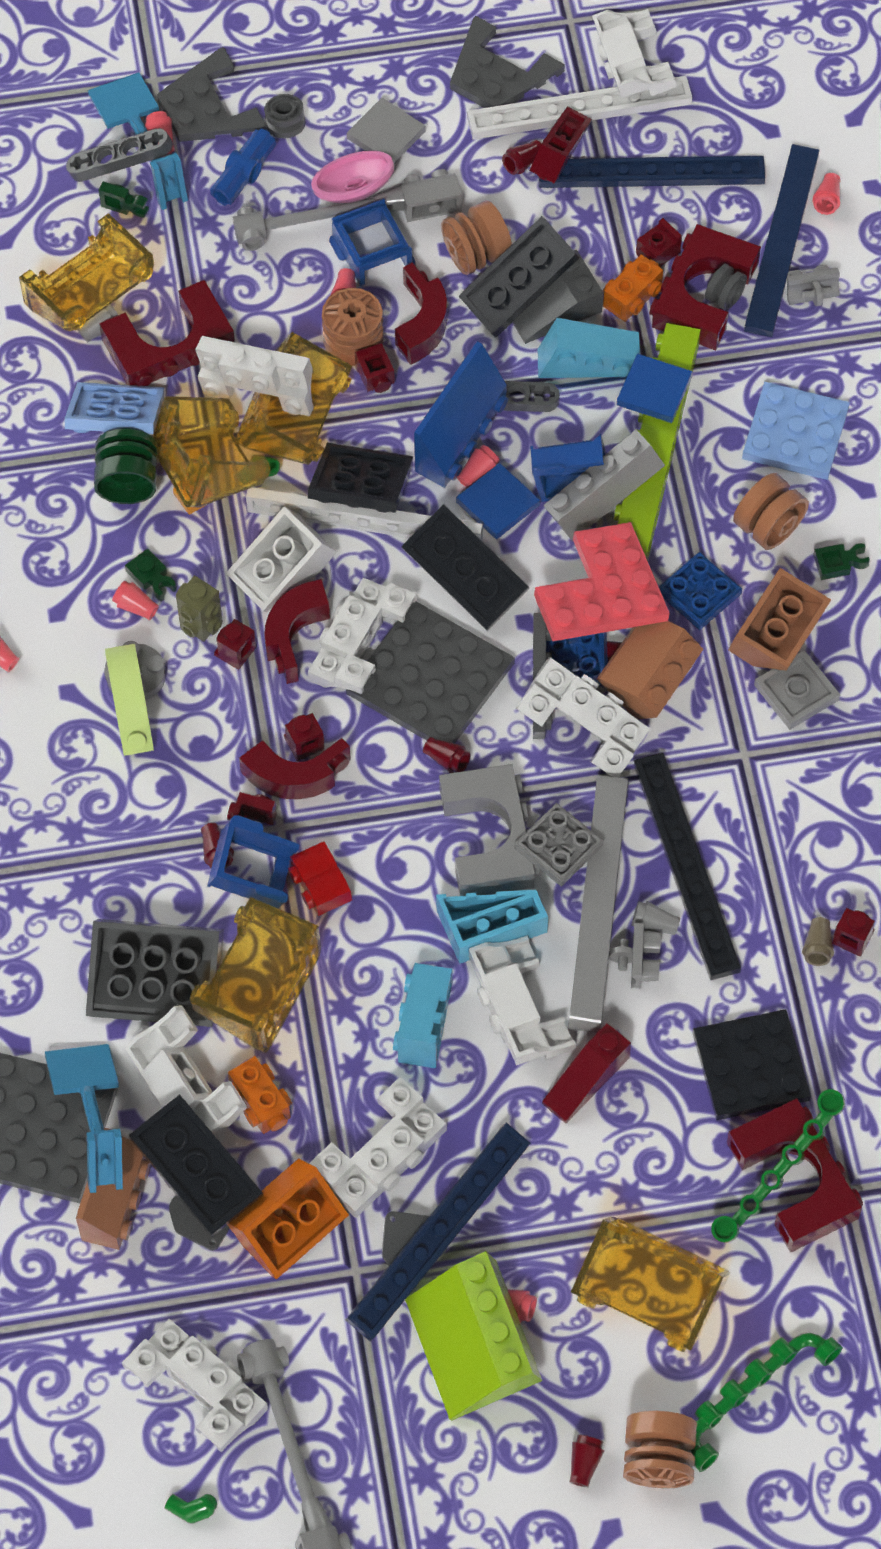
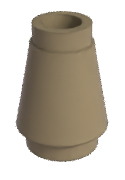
M823 917L812 919L802 949L805 961L811 965H827L834 955L830 921Z

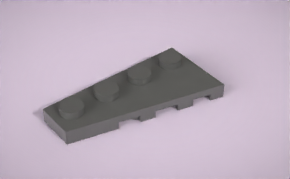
M534 613L533 680L548 657L552 658V652H546V641H552L541 613ZM552 713L542 727L533 721V739H545V730H551Z

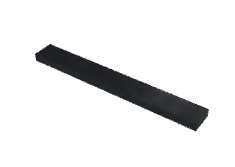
M664 753L636 759L633 765L709 979L711 981L740 973L741 966Z

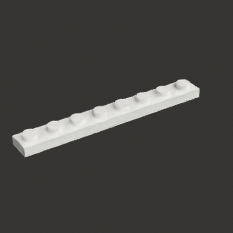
M680 76L674 77L677 84L676 88L651 96L649 90L646 89L622 98L618 87L469 110L467 111V119L472 139L475 140L553 127L567 106L592 120L691 105L692 94L687 77Z
M248 487L246 494L247 512L276 516L285 506L299 514L306 522L410 538L431 517L411 510H396V513H383L374 509L352 508L338 503H322L318 500L308 499V496L300 495L297 492L285 493L273 491L266 487ZM467 519L462 520L482 541L483 524Z

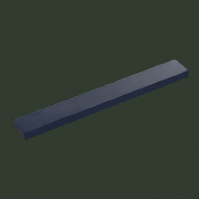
M794 144L791 146L744 332L767 337L773 336L819 157V149Z
M764 156L570 159L555 183L539 178V188L765 184Z
M507 1122L503 1124L345 1321L371 1342L531 1143Z

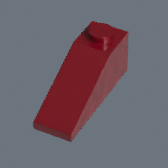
M567 106L541 143L529 171L537 174L543 180L555 183L592 119Z
M606 1023L580 1051L544 1098L542 1104L567 1124L630 1058L631 1042Z

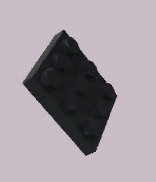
M327 442L309 485L308 499L318 500L322 503L344 504L352 508L374 509L383 513H396L413 467V456Z
M786 1009L693 1028L692 1034L716 1121L778 1108L796 1098L800 1103L810 1101L811 1094Z

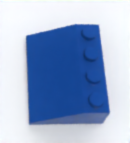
M478 341L475 343L414 432L415 472L443 488L447 486L450 480L455 481L462 470V462L466 457L470 458L474 449L478 446L477 440L481 435L485 436L491 429L494 415L497 412L501 413L508 403L509 398L506 397L507 384L482 343Z

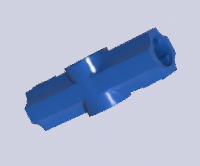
M262 128L260 130L255 129L239 151H232L225 164V170L210 189L211 195L218 203L224 206L231 205L247 183L253 184L257 180L261 172L262 163L276 146V139L271 136L270 132Z

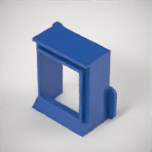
M384 199L332 218V236L329 238V243L337 258L342 261L346 260L351 270L355 272V278L360 286L365 285V271L398 258H401L405 266L412 262L416 265L412 255V247L408 246ZM382 222L394 245L360 257L348 234Z
M601 434L594 441L589 440L538 447V449L530 446L532 475L541 502L552 499L589 467L604 465L603 456L606 454Z
M234 815L220 832L207 887L213 886L270 906L276 912L288 900V894L283 889L291 860L290 856L299 850L300 844L263 832L264 828L261 823ZM231 842L275 857L269 886L256 884L224 873Z

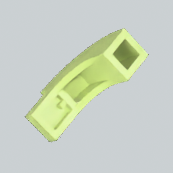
M135 644L105 649L123 754L126 756L154 751Z

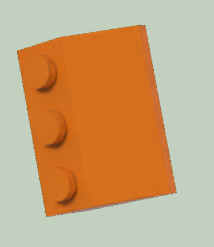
M298 1158L262 1190L263 1196L230 1222L228 1226L241 1245L277 1280L346 1219L349 1214L318 1169Z

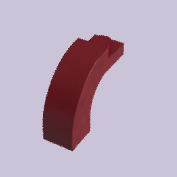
M413 262L403 267V284L418 302L421 310L413 319L395 328V345L410 365L425 358L438 346L447 326V298L441 281L438 277L429 281L426 273L423 270L419 271Z
M322 579L310 581L289 590L274 604L268 614L264 631L267 661L275 660L278 674L284 673L287 684L299 681L298 668L291 647L293 637L301 628L309 624L330 619L329 602Z
M343 738L339 739L315 758L304 762H292L279 757L263 740L239 757L240 771L248 781L259 790L283 799H306L329 791L335 787L334 772L339 773L344 770L351 760L350 746Z

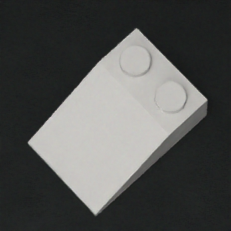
M284 506L226 574L264 612H267L289 590L315 577L337 551L299 514Z

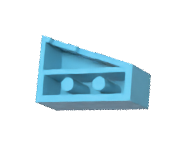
M556 318L537 349L538 378L627 377L636 355L640 354L639 332Z
M537 890L498 891L493 895H476V893H466V896L446 897V894L436 895V911L459 964L470 960L469 948L485 942L511 941L527 935L530 939L548 931V915Z
M415 963L412 974L407 973L404 987L407 998L405 1003L401 1002L399 1021L401 1023L399 1031L395 1032L393 1050L398 1051V1063L430 1068L437 1067L453 982L452 969Z

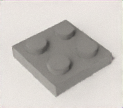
M805 650L796 655L787 671L771 669L756 678L754 686L789 730L840 699V693Z

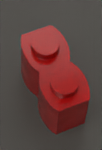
M324 841L290 856L292 866L288 868L294 884L300 883L305 890L301 895L308 910L314 908L317 915L320 916L352 901L348 883Z

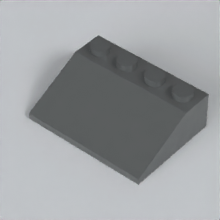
M106 919L94 920L86 1016L158 1022L174 1006L182 1005L195 1026L212 1027L221 967L224 929Z

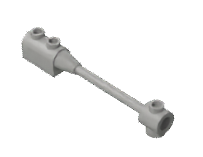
M438 169L431 174L432 178L421 180L419 175L412 174L404 179V183L399 184L398 187L373 196V198L354 203H344L263 219L261 211L254 212L252 207H243L238 210L237 216H233V224L238 245L242 244L245 250L254 251L260 249L265 244V239H267L266 230L333 218L381 199L385 200L389 211H404L407 222L462 212V192L456 173L448 175L447 170Z
M264 1339L251 1343L243 1349V1353L237 1355L238 1368L242 1372L241 1377L243 1380L252 1379L254 1384H264L302 1499L301 1506L306 1532L299 1534L295 1547L296 1549H351L348 1535L346 1533L338 1534L336 1527L332 1525L318 1498H315L280 1392L277 1379L284 1374L283 1367L289 1365L286 1348L284 1346L277 1348L273 1339Z

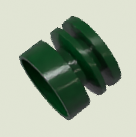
M115 429L100 435L95 442V492L101 498L118 504H136L153 497L156 492L157 480L155 468L157 465L156 440L151 435L134 429Z

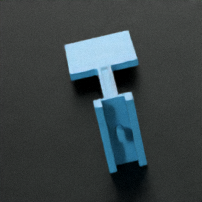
M139 72L87 90L107 129L128 122L136 135L147 132L141 117L160 111L157 102ZM177 153L151 160L153 181L161 210L167 209L166 202L180 197L182 202L188 201L181 160Z
M109 1045L45 1051V1059L54 1095L77 1092L81 1094L90 1130L87 1133L89 1192L96 1193V1186L115 1184L116 1190L123 1189L120 1129L104 1130L94 1092L95 1090L119 1088Z

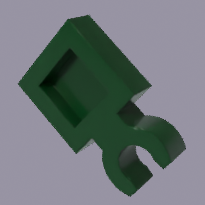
M104 181L98 189L101 207L125 215L130 211L138 217L145 218L149 207L145 206L148 198L142 195H130L129 189L119 184H110Z
M843 544L814 549L813 556L820 579L826 580L850 575L852 566L856 569L867 568L870 562L869 557L859 558L856 556L865 553V544H856L847 551H845Z
M146 549L125 565V571L144 591L150 586L153 587L154 596L159 601L164 600V593L160 590L161 588L168 587L171 591H176L175 581L171 577L165 576L168 574L166 566L149 549Z

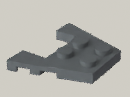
M475 16L453 72L450 89L483 108L512 104L524 98V94L534 87L538 89L545 85L546 80L556 75L558 77L563 74L565 64L544 53L532 68L526 72L484 49L496 34V26Z
M224 47L219 48L157 94L162 110L172 119V129L179 142L215 139V135L231 134L232 137L242 136L243 132H253L255 129L260 130L262 128L267 130L266 124L257 108L229 117L210 80L234 72L233 63Z

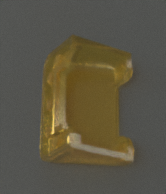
M109 213L97 221L101 229L96 237L93 235L88 237L89 247L50 275L42 270L39 272V276H37L29 269L19 277L24 304L33 313L68 332L79 330L85 322L139 283L147 281L153 274V254Z
M291 332L275 351L310 358L313 368L311 397L314 407L311 415L289 414L283 411L279 397L254 392L236 435L235 443L245 449L309 465L312 461L317 462L324 451L319 434L333 399L339 392L345 393L350 385L351 378L348 376L352 365Z
M164 396L153 438L157 442L156 456L186 507H202L261 485L270 474V465L263 455H253L249 462L233 436L234 429L239 424V414L229 398Z
M250 897L246 905L240 906L235 915L234 923L237 924L238 934L211 982L204 981L202 985L197 984L195 986L190 1002L192 1003L193 1010L252 1048L267 1053L319 959L321 940L318 925Z
M608 1217L602 1220L571 1293L577 1295V1301L587 1307L594 1309L596 1304L607 1305L663 1332V1336L668 1339L666 1343L668 1346L685 1352L686 1348L689 1350L694 1348L729 1278L730 1272L629 1222L616 1217Z

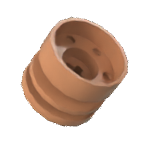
M487 200L470 207L468 217L464 213L459 212L454 218L448 217L441 222V231L446 248L453 262L464 275H470L476 269H483L486 266V259L493 263L512 245L508 228L500 212Z
M346 288L336 291L328 297L322 308L323 344L327 354L338 363L355 366L356 351L380 343L383 344V309L379 300L371 292L361 288Z
M642 1411L629 1415L626 1419L625 1443L632 1448L625 1451L624 1461L627 1464L624 1465L623 1478L636 1485L651 1488H679L692 1484L694 1481V1469L691 1467L695 1464V1456L687 1451L695 1448L697 1422L686 1415L668 1411Z

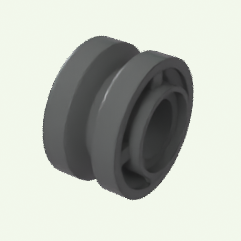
M281 94L274 96L265 104L266 126L271 135L278 138H291L303 131L305 127L304 107L298 97L290 94Z
M728 264L722 265L711 277L705 292V299L712 303L718 301L720 308L725 311L729 310L741 297L745 289L747 276L741 272L734 274L733 267Z

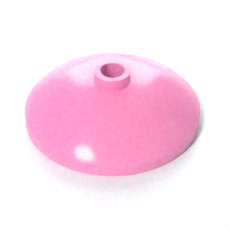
M380 151L352 153L340 157L321 168L313 177L311 186L314 194L322 200L333 203L358 202L375 194L389 181L394 172V163L391 156Z

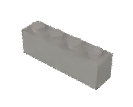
M637 430L633 431L603 456L604 465L589 467L543 505L572 541L575 531L587 530L665 466L652 446Z

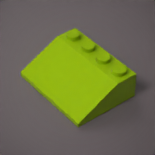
M487 1251L454 1265L405 1299L449 1420L453 1421L542 1381L498 1263Z

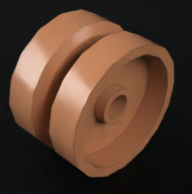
M770 473L759 480L745 494L737 506L733 517V522L745 533H753L752 538L765 550H771L785 541L801 523L809 506L807 498L796 489L789 490L790 485L777 473Z

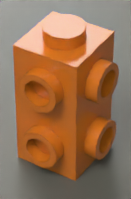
M642 254L634 262H628L623 268L622 273L615 280L611 279L603 289V307L624 322L632 315H638L643 309L645 302L660 293L663 269L657 262L647 259Z
M256 1056L228 1072L229 1081L232 1082L247 1105L246 1110L243 1112L253 1128L258 1126L261 1132L265 1134L270 1130L277 1131L287 1124L288 1119L291 1118L289 1108L292 1105L291 1099L283 1088L277 1089L273 1083V1080H275L274 1074L266 1063L261 1065Z

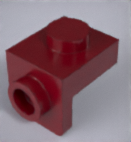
M240 792L236 803L231 802L227 820H230L234 815H239L253 821L274 825L277 816L276 802L262 794L254 796Z

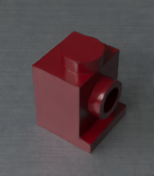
M662 218L659 220L658 225L637 239L636 254L638 257L642 254L647 259L657 262L661 267L681 253L682 235Z
M382 343L355 352V368L357 373L359 372L367 392L375 390L377 393L387 391L391 384L395 383L394 368Z
M234 619L218 633L216 639L218 648L215 650L214 656L239 670L256 649L254 630Z
M313 713L299 715L285 725L286 734H284V739L296 761L325 749L323 731ZM313 740V743L301 747L302 744Z
M846 908L836 926L833 944L861 957L875 931V921L862 911H853ZM845 935V936H848V937H850V938H852V939L858 941V944L855 943V942H853V941H851V940H849V939H847V938H845V937H843V936Z

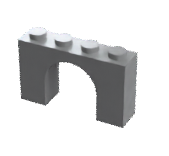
M513 764L439 775V791L444 817L478 811L489 812L500 817L510 830L509 838L498 849L488 853L455 858V874L459 895L466 896V893L490 895L496 894L498 891L534 888L535 876L540 875L539 868L515 849V843L528 831L524 823L525 820H528L526 802H520L518 793H523L520 774H514Z

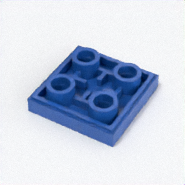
M637 354L619 393L616 405L672 423L691 381L693 371Z
M499 463L456 497V503L475 521L483 524V528L497 540L539 507L540 499Z
M700 552L659 586L663 599L699 630L705 627L742 594V588Z
M607 632L558 641H546V652H552L553 660L579 678H582L585 674L599 685H602L597 678L608 663Z

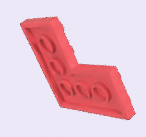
M631 522L575 531L573 542L588 578L535 587L534 596L552 641L666 622L670 615Z

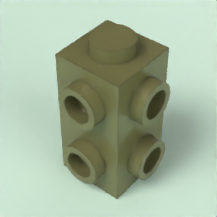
M194 575L188 583H183L176 593L181 630L186 635L192 638L197 637L205 642L211 634L214 635L218 632L223 622L219 590Z

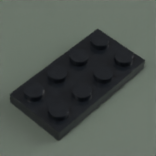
M541 216L459 295V298L496 338L580 257L549 222Z
M444 504L401 546L486 631L530 589L519 576Z
M180 1094L128 1135L133 1144L211 1237L216 1235L263 1196V1192Z

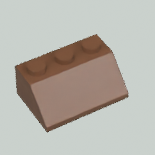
M779 568L737 633L728 651L754 667L787 671L831 602V599L782 568Z
M670 621L632 627L597 680L608 692L624 702L622 706L637 720L657 718L703 651V648L684 628Z
M122 1136L123 1189L116 1190L115 1184L96 1186V1193H90L87 1181L76 1215L82 1241L120 1250L122 1241L128 1240L130 1236L132 1221H129L132 1209L137 1210L141 1200V1191H138L141 1180H147L151 1164L133 1142Z

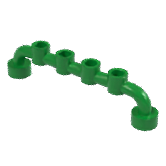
M827 1089L819 1095L817 1105L821 1112L815 1119L809 1120L804 1124L803 1133L793 1145H788L783 1149L782 1158L774 1168L762 1174L761 1183L753 1193L741 1199L738 1211L732 1217L720 1216L713 1221L711 1232L716 1240L724 1243L734 1241L739 1235V1228L751 1215H757L761 1212L763 1207L762 1201L772 1190H778L782 1187L784 1182L783 1176L792 1165H799L803 1162L805 1157L804 1151L813 1140H820L824 1137L826 1132L825 1126L833 1116L841 1114L845 1108V1098L840 1092L834 1089ZM813 1124H817L820 1128L819 1133L815 1136H812L809 1132ZM792 1149L798 1151V1158L795 1161H791L788 1157ZM771 1174L777 1176V1183L774 1186H770L767 1182ZM750 1199H754L756 1202V1208L753 1211H749L746 1207Z
M813 1333L800 1334L790 1342H787L783 1337L775 1341L769 1349V1352L773 1355L765 1363L759 1358L753 1360L744 1371L748 1377L743 1382L738 1384L734 1379L730 1380L720 1390V1394L724 1397L716 1405L707 1400L696 1410L695 1415L699 1418L696 1421V1445L694 1449L690 1450L693 1456H695L694 1467L699 1472H703L719 1456V1452L710 1443L702 1446L700 1442L701 1435L707 1429L714 1428L728 1411L741 1405L748 1394L755 1388L763 1386L782 1365L789 1364L802 1348L810 1346L817 1349L814 1357L823 1366H827L838 1357L843 1347L833 1337L825 1340L820 1335Z

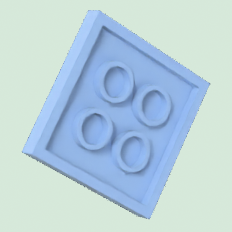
M77 382L65 416V429H71L77 433L102 431L105 433L115 429H134L147 434H154L164 401V387H137L132 385Z
M764 382L743 450L742 459L828 480L850 402Z

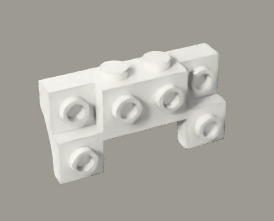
M648 9L635 13H617L606 10L592 15L602 43L597 46L602 62L608 60V62L603 63L608 79H615L622 98L646 89L649 90L651 96L677 87L669 62L653 66H646L637 41L657 34Z
M206 336L201 337L195 350L201 364V370L197 377L203 394L212 398L230 399L234 392V387L277 396L283 411L289 414L311 415L314 407L311 397L313 368L310 358Z
M363 578L353 596L348 595L344 604L337 606L331 626L323 630L319 640L322 648L308 670L309 681L324 688L340 687L362 694L364 691L363 687L370 675L376 671L375 664L367 662L362 658L383 624L382 616L403 623L411 604L417 600L416 593L390 582L385 587Z
M548 657L516 709L542 727L556 707L603 740L602 745L590 762L611 777H619L633 758L634 751L650 728L621 708L624 702L610 692L605 696L596 690L599 684L584 674L582 678H579Z
M528 935L506 942H485L469 948L470 961L481 983V987L477 989L478 997L483 1007H489L492 1014L489 1016L491 1027L494 1033H500L504 1043H507L516 1066L541 1056L549 1059L576 1049V1043L568 1031L564 1017L540 1023V1015L521 975L539 967L538 958L536 959L531 948Z
M182 1005L174 1006L158 1022L137 1034L125 1049L147 1082L150 1091L154 1093L162 1107L180 1094L209 1130L215 1134L220 1128L229 1127L247 1108V1105L231 1081L222 1082L215 1091L211 1090L184 1048L198 1029Z
M401 1077L377 1098L378 1104L393 1118L351 1159L331 1142L309 1163L318 1169L342 1206L355 1218L385 1190H392L401 1180L400 1175L408 1168H415L422 1161L423 1153L447 1131V1123L423 1102V1097Z
M168 1319L149 1340L144 1339L122 1362V1365L126 1370L129 1369L147 1388L164 1371H167V1375L209 1411L196 1426V1431L200 1434L202 1433L222 1452L238 1435L254 1425L268 1410L267 1403L242 1382L240 1377L242 1372L236 1365L229 1360L224 1363L216 1356L217 1350L208 1341L203 1339L200 1342L193 1335L190 1337L173 1321Z

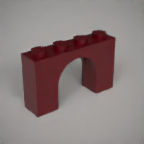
M697 224L692 234L687 233L682 246L683 252L681 256L676 255L671 268L673 272L670 277H665L660 290L662 294L659 299L655 298L653 300L649 314L653 316L652 328L663 332L666 323L701 329L699 345L716 351L727 329L729 312L697 301L687 292L685 286L696 276L709 273L714 274L724 264L733 267L734 274L736 272L745 274L747 276L746 284L748 285L759 264L761 246Z
M205 280L178 290L180 307L189 321L192 330L182 342L176 345L157 347L146 343L137 334L126 312L99 323L102 341L127 385L137 387L149 386L152 382L161 378L171 377L178 371L190 366L199 365L200 361L195 349L202 336L235 342L234 330Z
M796 1098L729 1131L727 1145L743 1171L771 1156L782 1154L786 1146L793 1145L803 1133L804 1124L812 1120L813 1116L806 1106L802 1107ZM812 1125L809 1132L812 1136H815L818 1133ZM825 1136L820 1140H813L804 1151V1159L817 1172L819 1178L818 1189L806 1200L776 1215L775 1227L790 1253L858 1220L863 1206L862 1198L855 1188L851 1189L845 1180L847 1178L845 1169L838 1160L834 1161L829 1153L830 1145ZM792 1149L789 1154L798 1155V1151Z

